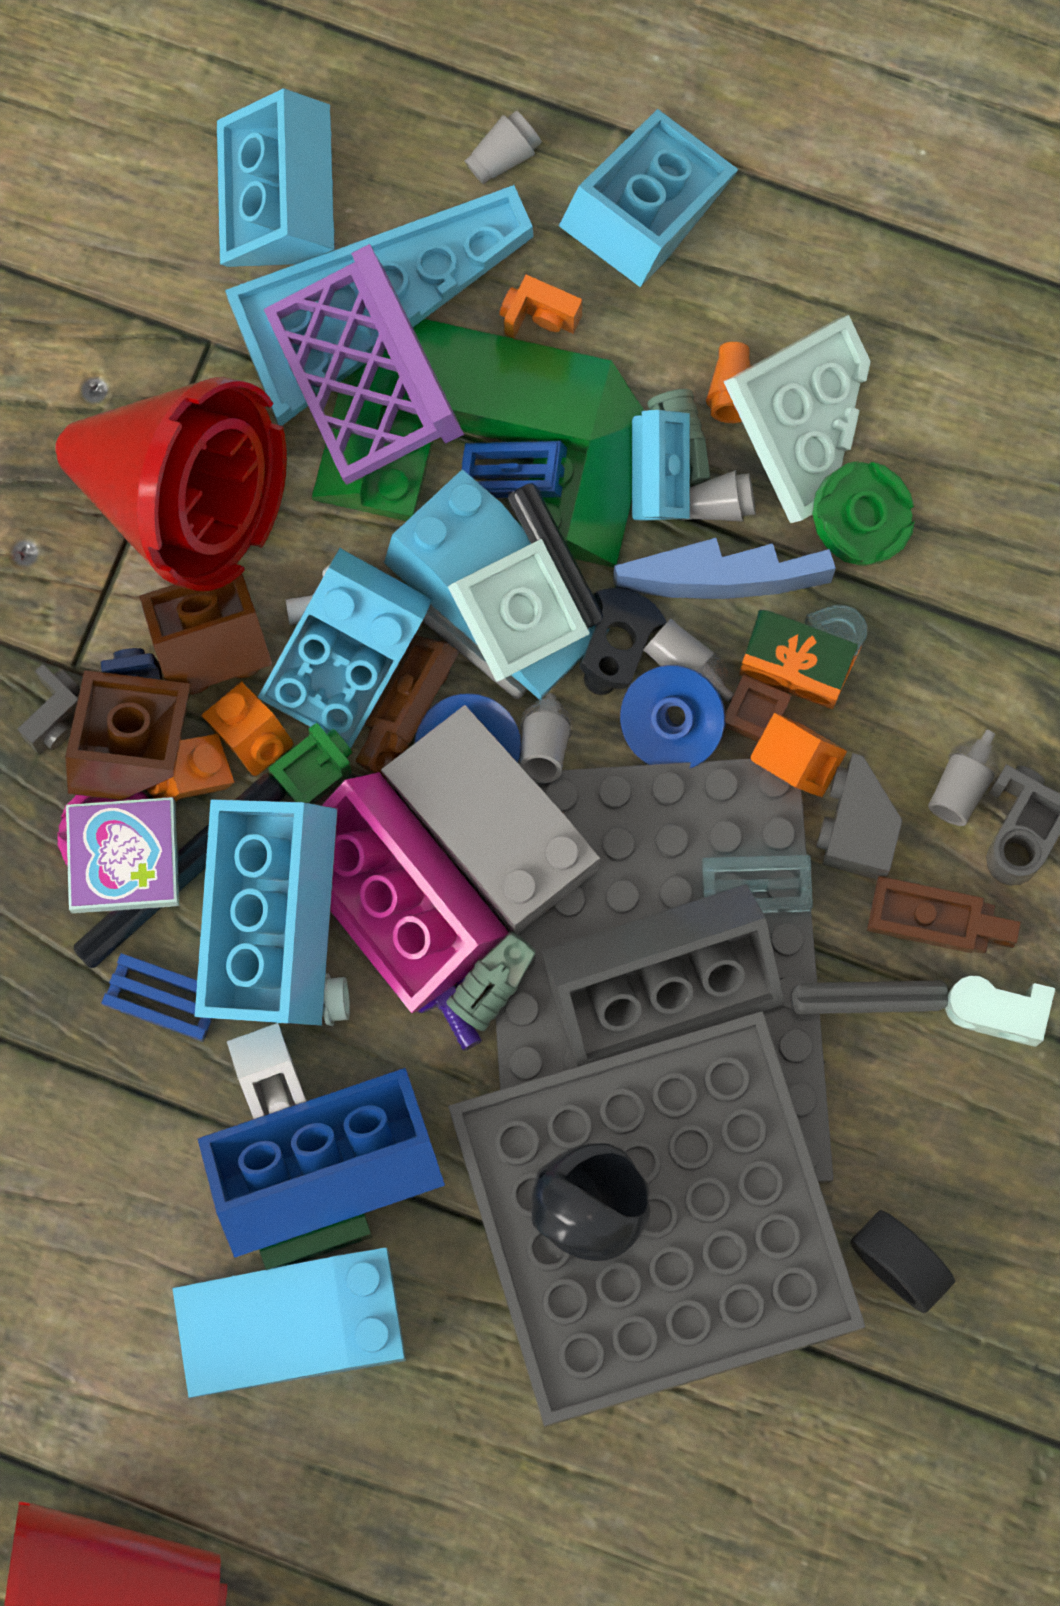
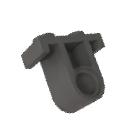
M1006 764L989 794L999 798L1003 790L1017 797L990 844L986 855L987 867L991 875L1000 883L1009 886L1021 885L1029 881L1044 864L1060 835V794L1043 785L1045 779L1040 774L1021 765L1014 769ZM1016 843L1024 847L1029 854V863L1025 866L1012 865L1004 855V846Z

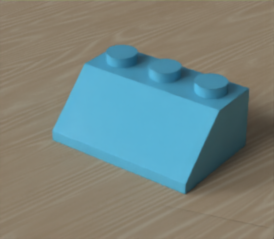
M283 88L217 120L220 265L227 267L292 265L334 250L330 104Z

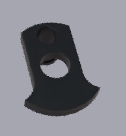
M608 588L596 591L594 594V598L603 613V620L595 625L579 668L585 673L583 678L585 686L589 691L597 695H607L614 688L627 689L629 687L649 635L656 630L662 629L667 623L655 604L641 594L628 589ZM611 627L623 628L632 638V647L627 650L614 648L607 641L606 630Z

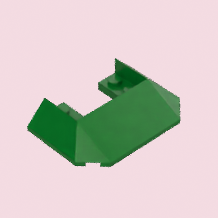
M423 319L415 325L413 329L463 432L506 442L561 441L567 447L566 458L561 460V464L565 467L564 477H559L558 483L562 487L561 497L542 498L574 559L614 568L618 562L632 503V419L634 416L642 415V411L645 410L612 360ZM385 349L382 357L391 359L387 349ZM363 364L343 379L341 383L358 387L367 364ZM378 367L369 390L392 396L399 379L398 372ZM405 391L402 400L411 402L407 391ZM338 393L332 417L345 420L354 397ZM365 400L355 424L378 430L387 406ZM398 409L389 433L405 437L422 428L423 425L418 414ZM332 428L337 438L340 430ZM351 433L344 451L348 464L350 465L367 456L374 439ZM433 441L348 485L343 481L325 443L312 493V500L407 521L417 510ZM534 458L533 464H547L548 458ZM529 478V480H545V478Z

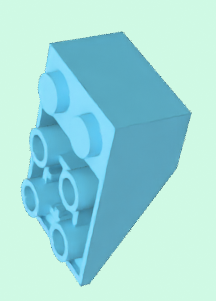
M339 548L258 698L309 727L317 722L325 733L335 729L351 749L422 623L433 599Z

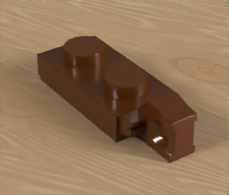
M417 635L413 637L364 724L370 730L367 740L355 760L358 765L371 774L380 772L384 779L388 780L381 772V769L409 747L408 743L411 742L441 685L448 678L450 668L459 653L458 650L447 642Z
M878 876L867 931L972 953L973 951L986 953L988 944L1014 948L1018 941L1021 922L995 917V905L985 903L982 897Z

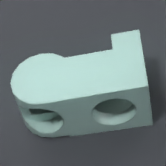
M968 976L959 980L949 991L948 1005L945 1010L950 1020L962 1028L1036 1047L1044 1039L1055 988L1034 983L1027 990L1026 996L996 989L988 980L980 976Z

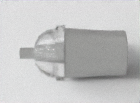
M672 619L662 627L643 650L660 666H685L701 673L715 686L725 701L728 702L734 694L725 687L728 680V670L726 664L721 659L722 655L717 651L714 653Z
M552 693L547 694L546 698L537 700L523 712L520 722L522 731L520 766L537 783L553 782L561 776L568 739L573 733L574 721L564 704L557 701L556 695Z
M986 730L982 739L970 738L951 749L948 755V764L928 804V808L934 815L953 825L965 826L987 788L997 779L1000 773L998 768L999 755L991 745L995 737L994 732Z

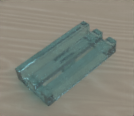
M810 855L702 859L704 898L714 895L715 892L726 891L745 884L748 885L751 892L799 889L801 897L755 898L763 913L812 911L813 909ZM797 869L800 871V878L715 880L714 872Z

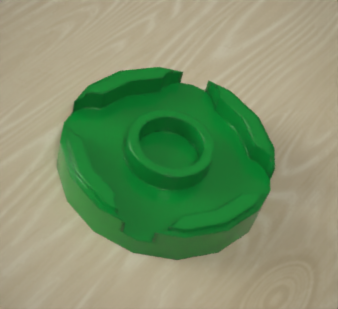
M864 462L847 463L826 476L815 493L812 514L816 532L826 548L830 549L831 553L847 563L868 566L880 564L904 549L913 534L915 520L912 521L911 508L914 507L910 491L900 476L882 464L875 462L869 464Z

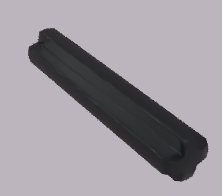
M529 483L514 490L508 495V500L531 544L542 539L587 629L600 623L603 620V613L537 486L534 483Z

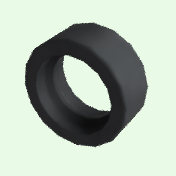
M879 1210L850 1240L854 1251L873 1273L905 1302L922 1313L928 1312L955 1283V1278L951 1271L932 1249L902 1222L883 1210Z

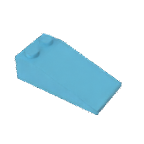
M462 469L392 534L384 564L411 588L433 599L431 605L477 645L448 586L530 545L531 542L522 526L504 505ZM595 625L588 628L589 635L512 674V676L541 700L583 658Z
M387 1247L172 1288L188 1398L406 1361L390 1255Z

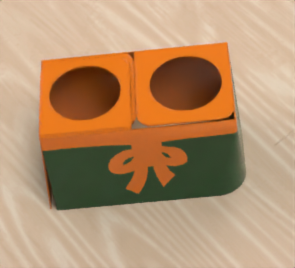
M759 610L739 675H747L783 692H789L813 703L834 709L858 657V654L854 656L858 644L774 612Z

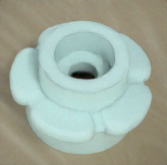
M326 973L322 1017H324L326 1025L333 1026L334 1021L349 1020V990L345 977L331 978L330 974Z

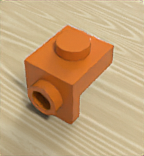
M242 681L201 715L209 727L238 756L253 776L259 775L293 746L292 739L276 716Z
M213 734L181 740L174 777L147 788L148 793L153 795L154 799L173 797L176 803L182 798L229 788L235 782L219 735Z

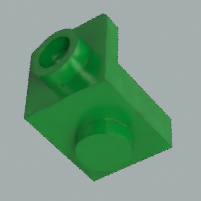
M317 722L308 729L309 736L268 768L269 773L281 784L293 802L314 804L352 774L350 762L347 758L353 753L347 743L335 729L325 733Z

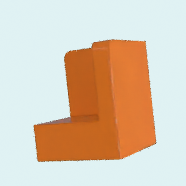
M774 713L751 755V760L793 787L822 798L837 771V767L843 761L847 750L805 725Z

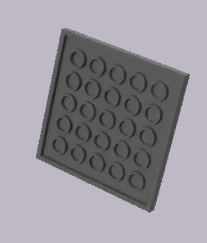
M763 1011L448 1106L544 1428L865 1329L866 1326ZM587 1143H609L624 1150L647 1182L650 1191L648 1199L650 1216L642 1234L625 1253L606 1261L583 1260L565 1253L543 1236L532 1224V1191L539 1169L557 1155Z

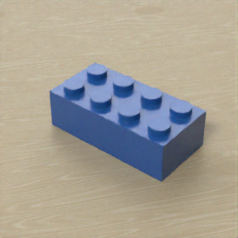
M406 1068L197 1138L216 1213L234 1258L445 1186Z

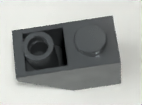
M853 753L847 768L837 767L829 797L839 799L834 819L824 816L816 847L826 850L822 862L824 866L877 879L878 876L887 877L890 872L903 820L864 756Z

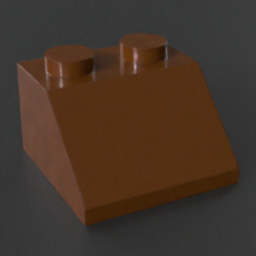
M243 574L222 588L212 591H195L178 585H171L139 596L165 680L191 683L190 695L203 692L210 685L228 679L250 677L260 669L273 665Z

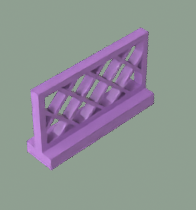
M370 244L351 253L355 261L354 263L263 309L346 485L440 437L446 444L464 435L388 275ZM352 282L355 283L359 293L351 312L329 306L335 291ZM365 307L367 308L371 317L362 315ZM300 309L314 313L305 336L286 331L281 319ZM325 316L347 322L338 345L316 339ZM358 325L376 329L379 333L371 354L349 348ZM293 344L301 345L298 353H296ZM311 349L333 354L324 378L308 374L304 370ZM385 349H387L391 359L382 357ZM345 358L367 364L358 387L336 381ZM378 367L398 372L399 379L392 396L369 390ZM312 385H313V386H316V387H320V390H319L317 396H316V393H315V391H314ZM331 391L354 397L345 420L326 416L324 413V408ZM405 391H407L411 402L402 400ZM365 400L387 406L378 430L355 424ZM398 409L418 414L423 425L422 428L405 437L389 433ZM332 428L340 430L337 438ZM351 433L374 439L369 454L349 465L344 456V451Z

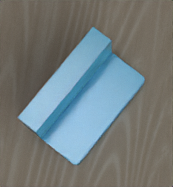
M648 410L642 411L640 416L633 417L632 517L634 520L690 519V413Z

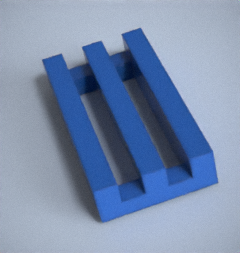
M561 441L465 443L461 470L463 469L473 479L545 478V480L477 481L495 498H508V495L514 490L529 483H534L537 486L542 497H561L562 487L558 483L559 477H564L565 467L561 464V460L566 458L567 447ZM548 458L547 464L518 465L517 463H505L499 465H475L476 459Z
M121 953L117 961L118 966L115 974H112L109 982L110 987L107 994H104L101 1004L204 1042L213 1018L200 1017L198 1025L195 1026L119 998L121 990L124 989L195 1015L196 1003L126 977L129 970L194 994L197 991V980Z

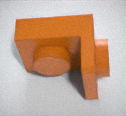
M526 274L519 289L513 287L509 289L500 308L499 316L504 317V335L514 339L526 314L531 315L532 320L546 330L559 332L563 329L574 334L582 317V299Z

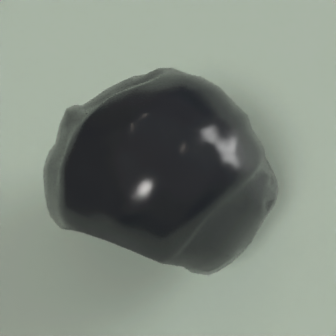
M609 1143L583 1144L557 1155L537 1172L532 1191V1224L543 1236L565 1253L589 1261L610 1260L620 1256L632 1247L645 1229L650 1216L649 1186L624 1150Z

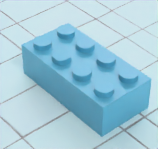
M211 800L195 1017L322 1026L337 822L336 808L302 802Z

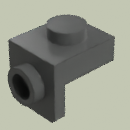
M43 664L35 670V673L41 683L53 695L18 728L23 739L39 755L48 747L51 750L58 748L70 737L78 701L77 696L80 692V687L62 669L53 674Z

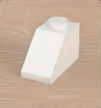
M278 1023L227 1041L238 1080L254 1119L307 1101Z

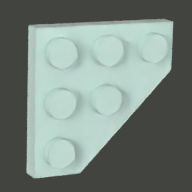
M849 315L832 321L723 381L790 523L802 521L812 515L816 491L826 476L842 466L844 453L850 450L860 411L855 408L860 383L867 380L871 361Z

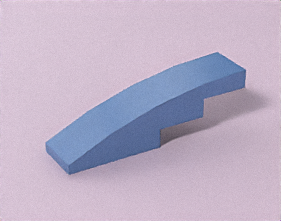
M713 538L615 565L613 581L615 588L628 589L636 593L668 598L730 599L781 594L831 583L836 568L830 549L779 563L773 543L722 557L717 539Z

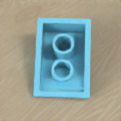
M657 109L579 185L559 227L641 287L670 257L733 179L738 169Z

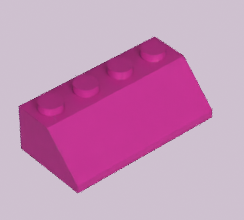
M380 772L347 779L322 805L337 809L330 911L409 1011L414 1013L462 980L469 971L473 970L476 962L480 958L482 959L509 932Z

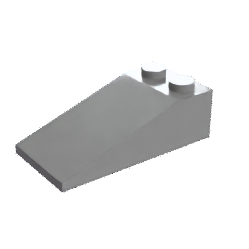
M466 705L381 769L384 776L507 928L515 934L524 930L599 870L600 857L562 811Z

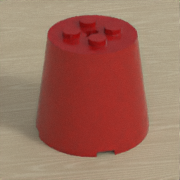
M19 1502L4 1606H226L227 1584L220 1583L221 1558L218 1553L34 1503Z

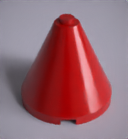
M214 377L72 422L59 435L55 449L61 469L157 574L171 584L205 592L222 588L245 571V568L237 563L244 556L250 545L262 548L268 539L283 497L287 469V447L283 426L272 424L266 407L271 408L274 403L262 389L245 381L227 377Z

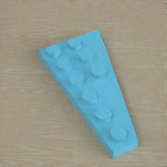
M514 185L225 290L229 305L264 392L274 403L271 409L278 425L282 426L305 409L308 404L263 309L354 263L355 261L351 253L370 244L383 265L412 327H414L534 237L533 226ZM352 282L335 291L329 306L351 312L359 293L355 283ZM365 307L362 315L371 317L367 308ZM300 309L282 318L281 321L286 331L305 336L314 313ZM325 316L316 339L338 345L347 322ZM358 325L349 348L371 354L379 335L378 331ZM293 344L296 353H298L301 345ZM311 349L304 367L305 372L324 378L333 354ZM345 358L336 381L341 382L365 363ZM312 385V387H313V389H314V391H315V393H316V396H317V395H318V392H319V390H320V387H316V386H313V385Z

